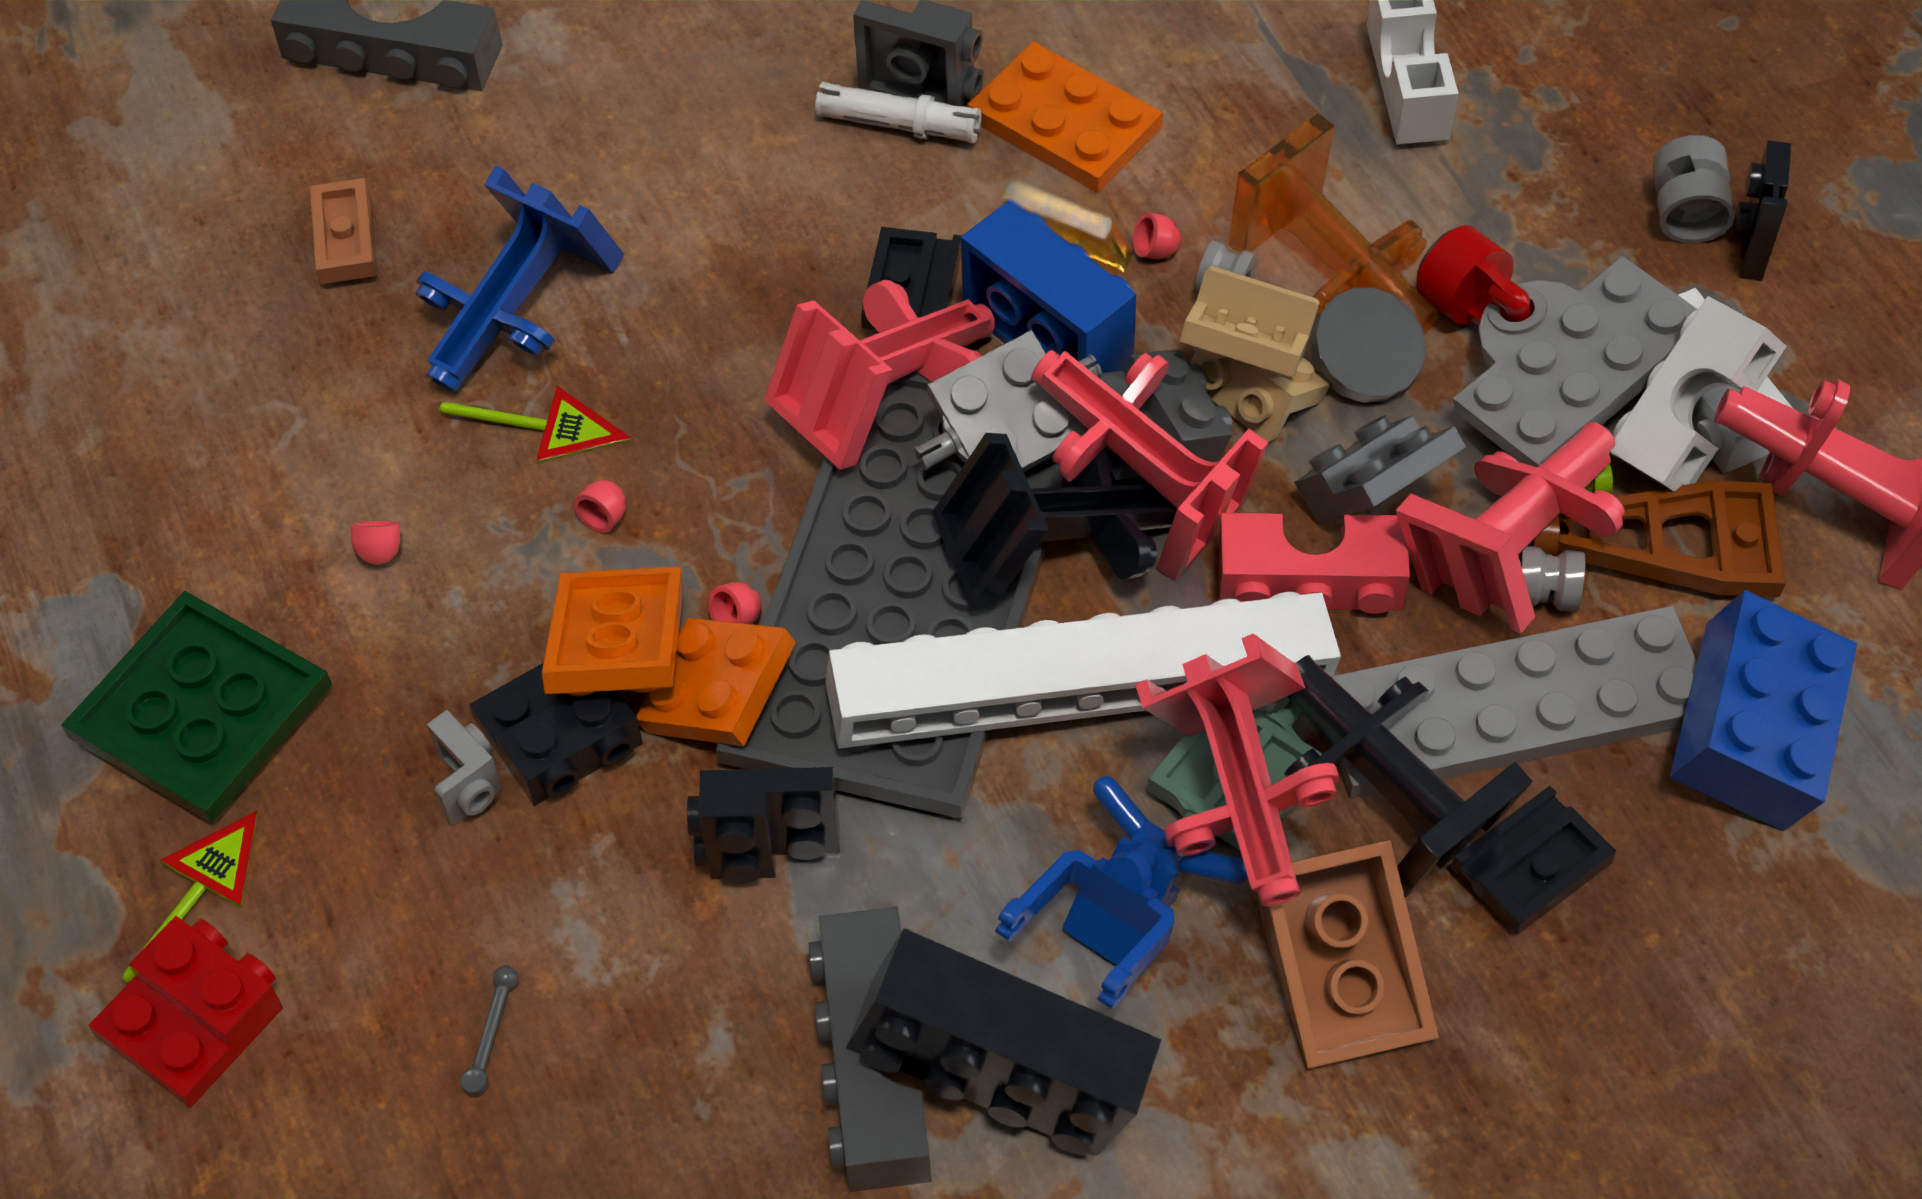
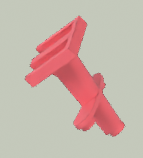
M882 280L871 285L866 290L863 298L865 315L879 333L859 340L814 300L797 304L764 401L839 470L857 465L888 384L915 371L933 382L981 357L980 353L967 349L965 346L987 338L993 333L995 320L987 306L983 304L974 305L967 299L918 318L909 305V298L904 288L890 280Z
M1053 350L1048 351L1033 370L1031 380L1041 386L1089 429L1082 436L1072 431L1060 443L1052 458V461L1059 465L1058 473L1068 482L1072 481L1108 446L1176 507L1177 511L1157 565L1158 570L1176 582L1220 532L1221 513H1236L1245 503L1269 442L1248 428L1220 461L1209 462L1190 452L1139 411L1140 407L1161 383L1169 368V363L1160 355L1151 357L1144 353L1136 360L1125 378V383L1130 387L1121 396L1066 351L1061 355Z
M1838 378L1832 383L1826 380L1819 382L1808 407V414L1812 417L1746 386H1743L1740 392L1728 388L1719 402L1714 422L1730 428L1769 451L1761 469L1760 480L1772 483L1775 494L1783 496L1804 472H1807L1890 520L1878 581L1902 590L1922 567V457L1915 460L1897 458L1834 428L1843 414L1850 393V385Z
M1588 422L1576 435L1538 467L1520 463L1511 455L1501 451L1495 452L1493 455H1485L1475 463L1474 472L1478 480L1488 490L1502 497L1476 519L1410 494L1396 509V513L1421 591L1432 595L1442 583L1455 588L1460 607L1480 617L1491 604L1505 609L1510 629L1521 634L1535 618V613L1518 556L1520 552L1560 512L1603 537L1613 536L1623 526L1622 517L1625 514V510L1615 496L1603 490H1597L1592 493L1584 489L1611 462L1609 452L1615 447V439L1610 431L1596 422Z
M1253 633L1241 638L1247 654L1245 658L1223 666L1204 654L1182 664L1187 683L1168 691H1164L1147 679L1135 684L1144 710L1190 737L1203 731L1207 732L1227 805L1179 819L1168 825L1164 830L1167 844L1175 847L1179 856L1196 855L1212 848L1216 844L1215 836L1235 830L1251 890L1258 893L1261 905L1268 907L1289 902L1301 893L1279 812L1297 803L1300 807H1311L1331 800L1337 795L1335 784L1338 783L1340 778L1335 764L1321 763L1305 767L1277 783L1271 784L1253 710L1303 690L1305 685L1298 665Z

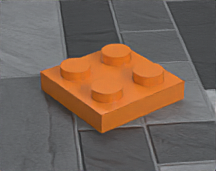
M687 618L678 636L673 687L657 688L649 691L636 715L638 724L647 734L744 746L796 641L783 627Z

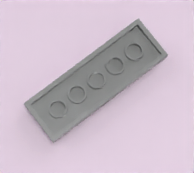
M1670 606L1331 677L1371 714L1382 708L1377 702L1378 699L1401 678L1406 676L1413 684L1417 682L1422 683L1429 690L1427 695L1406 715L1387 727V729L1437 776L1445 779L1507 766L1513 762L1521 763L1681 729L1697 660L1674 607ZM1347 758L1339 764L1350 799L1379 793Z

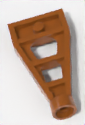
M1706 481L1682 485L1674 492L1669 488L1617 496L1616 498L1621 502L1625 510L1622 520L1638 519L1643 522L1645 549H1631L1605 543L1602 540V536L1597 535L1561 512L1527 545L1541 547L1545 554H1552V556H1558L1564 550L1581 551L1585 553V563L1717 595L1738 596L1744 590H1747L1757 596L1780 597L1786 585L1772 483ZM1699 515L1706 518L1710 524L1713 556L1697 558L1670 550L1664 544L1662 524L1672 518ZM1566 528L1568 535L1559 534L1561 529Z

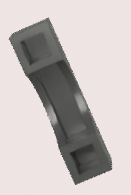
M281 0L271 18V24L281 56L284 59L476 91H483L503 46L493 7L443 0L431 11L420 17L393 23L373 21L359 15L349 6L348 0Z
M898 906L819 916L821 941L808 942L812 980L813 982L826 981L828 1001L815 1002L819 1043L832 1042L835 1062L821 1064L826 1105L839 1104L841 1126L828 1128L833 1170L846 1168L850 1192L932 1182L922 1091L905 1087L889 1080L875 1068L866 1064L861 1059L860 1053L846 1048L873 977L901 933Z

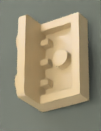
M1210 266L1204 273L1197 301L1185 320L1179 342L1193 346V349L1198 354L1208 358L1224 359L1229 357L1248 363L1252 370L1265 376L1280 377L1286 375L1293 378L1305 353L1318 311L1319 301L1304 294Z
M1195 352L1190 363L1199 364L1204 370L1206 392L1210 399L1218 406L1226 407L1231 416L1267 442L1277 439L1290 413L1320 404L1330 387V383L1316 374L1313 365L1303 357L1293 378L1286 375L1280 377L1265 376L1252 370L1248 363L1229 357L1212 359L1202 356Z

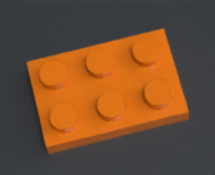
M1034 41L967 104L969 108L981 109L982 128L1097 193L1163 127L1162 111Z
M682 567L560 573L542 669L545 694L566 693L572 696H584L595 691L631 690L641 693L653 691L657 688L673 687L684 591Z

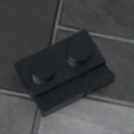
M1768 140L1761 163H1750L1745 185V197H1750L1749 202L1739 200L1733 225V234L1742 235L1741 259H1743L1739 278L1763 280L1787 207V199L1784 198L1789 184L1791 143Z
M881 227L867 289L882 280H890L895 284H899L906 291L909 305L918 318L951 306L961 259V235H953L952 240L938 239L937 233ZM862 307V328L876 330L868 321Z
M1551 786L1547 787L1455 855L1451 867L1457 875L1462 873L1473 884L1472 890L1516 935L1612 864L1616 854V850L1571 806L1566 808L1555 797L1557 792Z

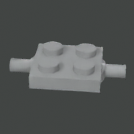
M1032 330L928 384L926 392L941 416L944 433L920 446L914 447L915 455L918 461L921 459L920 465L924 470L954 454L966 463L985 433L1007 434L1023 472H1026L1052 458L1060 443L1070 432L1075 431L1082 436L1089 430L1041 386L1031 380L1033 370L1046 354ZM1090 354L1079 361L1098 378L1103 376L1099 364L1095 365L1096 359L1093 355Z

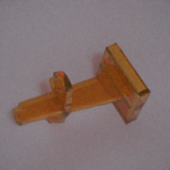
M1317 113L1238 173L1228 245L1237 253L1245 250L1252 252L1281 229L1293 234L1336 274L1313 296V298L1319 301L1316 317L1334 296L1351 288L1374 287L1395 295L1406 304L1416 316L1424 335L1432 328L1438 319L1439 311L1393 267L1397 263L1408 267L1423 253L1427 240L1422 237V229L1414 220H1408L1371 244L1322 194L1335 125Z

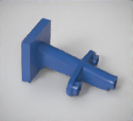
M496 165L484 185L514 219L517 225L512 236L479 285L470 295L425 271L416 280L420 286L415 294L421 300L444 312L449 304L461 310L427 360L431 367L426 376L454 393L458 391L462 382L501 331L510 334L508 340L513 345L535 357L539 356L542 349L549 350L556 341L552 335L536 324L514 314L562 250L568 251L614 273L624 256L622 250L590 209L579 205L572 217L552 191L532 183L525 195L506 170Z

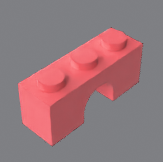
M1221 513L1218 543L1219 601L1237 599L1240 602L1270 599L1283 592H1296L1300 595L1322 593L1327 609L1362 610L1372 614L1404 609L1410 578L1408 547L1397 515H1344L1340 545L1328 553L1313 555L1295 549L1287 541L1283 531V514Z

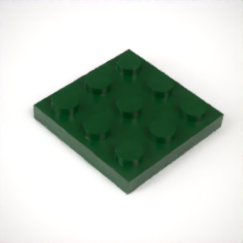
M184 591L61 726L69 739L212 824L331 687L332 682L326 670Z

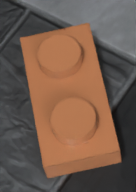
M360 178L310 186L315 268L320 284L377 276L370 193L366 179Z

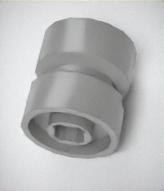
M1699 135L1676 138L1663 145L1655 154L1652 164L1655 188L1658 194L1659 223L1662 232L1670 239L1681 243H1701L1721 236L1733 225L1735 218L1725 147L1716 139Z

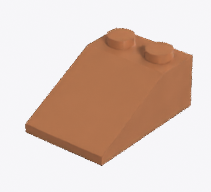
M1391 840L1374 842L1292 861L1301 893L1289 902L1276 906H1262L1258 893L1255 892L1265 936L1307 1069L1439 1038Z

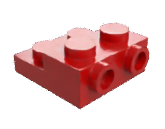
M175 916L129 963L135 977L88 1026L100 1041L187 1107L191 1108L278 1015L283 1006L272 987L276 977L263 962L250 953H246L239 961L224 951L228 946L227 940L207 921L199 918L190 926Z

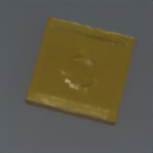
M1016 180L1013 182L1009 181L1002 197L1004 203L1012 199L1027 212H1033L1042 217L1049 228L1067 242L1082 247L1091 259L1124 272L1126 271L1133 253L1113 218Z

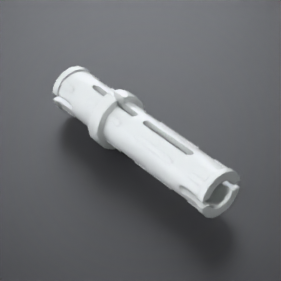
M822 82L819 89L824 94L817 92L815 110L818 117L838 118L875 126L901 129L913 132L915 138L928 139L930 135L975 143L978 136L974 132H980L982 117L980 108L935 102L934 96L921 95L917 99L830 84L829 82Z

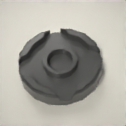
M1374 287L1351 288L1334 296L1315 318L1309 338L1312 361L1319 374L1323 371L1326 378L1332 382L1330 387L1341 396L1361 403L1384 402L1408 388L1421 372L1426 353L1423 329L1413 311L1395 295Z

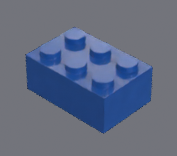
M1009 199L961 236L963 301L969 299L974 305L983 304L991 310L995 320V327L992 333L994 336L1006 344L1032 330L1045 353L1053 350L1061 355L1066 351L1077 361H1081L1091 354L1096 359L1095 365L1099 364L1102 373L1124 370L1130 355L1134 354L1137 294L1123 278L1117 275L1112 276L1092 261L1082 247L1067 242L1051 230L1042 217L1036 213L1027 212L1012 199Z
M1744 590L1706 623L1669 778L1782 831L1819 807L1826 799L1857 643Z

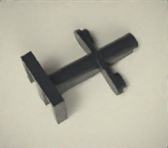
M985 433L933 509L932 514L971 608H993L1040 542L1092 536L1117 577L1124 580L1141 577L1145 572H1149L1154 567L1157 558V548L1154 540L1150 536L1145 535L1141 530L1171 527L1177 508L1150 484L1112 486L1110 471L1113 465V453L1108 446L1072 480L1074 487L1030 488L1007 434Z
M1310 655L1304 656L1295 663L1298 665L1305 689L1287 697L1333 746L1321 756L1314 748L1310 749L1292 763L1284 772V775L1288 777L1305 767L1321 763H1332L1337 767L1346 758L1407 820L1418 838V841L1397 865L1405 898L1416 889L1435 865L1442 869L1452 861L1454 856L1467 846L1481 828L1487 832L1495 826L1533 782L1516 762H1513L1469 799L1464 801L1387 729V727L1406 715L1427 695L1429 690L1422 683L1417 682L1413 684L1406 676L1401 678L1378 699L1377 702L1382 708L1371 714L1327 674Z

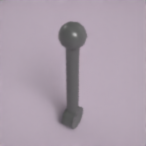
M509 965L497 968L493 974V983L496 990L472 1067L466 1069L460 1077L461 1087L464 1093L470 1097L483 1095L489 1087V1081L485 1074L486 1065L508 992L516 987L519 980L518 972Z

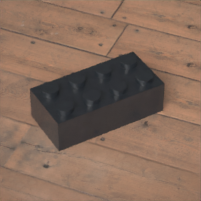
M903 928L873 977L846 1048L860 1053L861 1059L877 1070L889 1073L902 1071L924 1081L925 1087L930 1092L942 1098L950 1100L964 1098L988 1109V1114L993 1119L1002 1124L1012 1127H1025L1027 1125L1050 1135L1052 1142L1065 1151L1079 1155L1092 1153L1097 1156L1137 1115L1161 1039Z

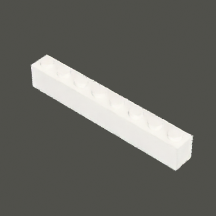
M1283 592L1270 599L1240 602L1237 599H1224L1210 606L1180 609L1176 606H1164L1150 613L1120 616L1115 613H1103L1089 620L1067 623L1043 620L1033 623L1028 627L999 631L994 628L983 627L974 629L965 635L939 638L931 635H917L906 639L904 642L880 645L856 642L846 645L841 649L829 650L826 687L839 749L1146 711L1142 708L1135 684L1147 679L1164 691H1168L1187 683L1182 664L1206 654L1221 665L1226 666L1245 658L1247 654L1241 638L1253 633L1294 663L1304 656L1310 655L1330 676L1334 675L1341 655L1323 594L1300 595L1296 592Z

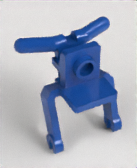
M1102 776L1095 781L1093 793L1130 840L1126 837L1120 839L1109 860L1102 857L1097 861L1081 850L1064 852L1019 899L1013 898L1004 907L998 917L1001 923L997 926L995 932L1006 940L1012 941L1067 883H1075L1079 886L1078 893L1063 927L1065 932L1117 965L1101 984V988L1104 990H1102L1097 1000L1109 1008L1114 1009L1123 1000L1135 979L1169 942L1174 926V912L1169 906L1176 901L1180 892V888L1174 885L1179 871L1231 884H1242L1248 879L1243 859L1208 851L1191 856H1179L1176 848L1167 844L1163 829L1150 822L1118 782L1110 776Z

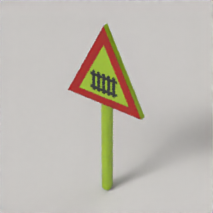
M559 386L556 387L547 420L448 402L441 403L439 407L440 411L444 414L544 431L536 464L632 441L629 435Z
M258 810L160 860V863L195 883L144 948L175 916L183 920L206 889L234 905L242 907ZM130 966L123 973V980L127 983L135 977Z

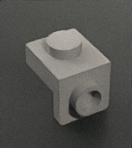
M446 710L430 721L427 727L437 756L453 772V774L439 783L434 791L443 816L451 825H456L465 817L482 812L503 788L491 756L493 749L486 737L473 723L463 727Z

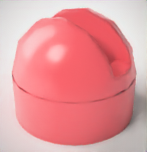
M1146 212L1140 216L1133 232V248L1138 256L1157 260L1169 258L1178 250L1181 242V233L1173 219L1151 212Z
M597 480L587 485L575 497L573 501L574 511L587 527L596 532L607 533L621 520L626 510L623 489L613 481Z
M365 521L351 524V543L357 556L365 562L374 565L389 562L399 549L400 523L396 521Z
M731 582L717 586L711 591L708 598V610L711 619L714 621L754 624L762 612V600L758 592L751 589L748 584L744 582Z

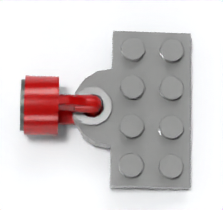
M1464 225L1451 229L1440 236L1424 255L1417 271L1416 289L1420 297L1456 324L1467 325L1474 322L1479 326L1481 352L1488 369L1453 398L1455 413L1520 463L1538 467L1576 435L1586 423L1596 422L1600 425L1604 424L1645 389L1650 373L1657 364L1666 360L1680 339L1681 328L1685 320L1692 312L1697 310L1693 305L1624 256L1620 257L1581 291L1558 281L1534 280L1515 284L1510 280L1514 261L1509 252L1473 226Z

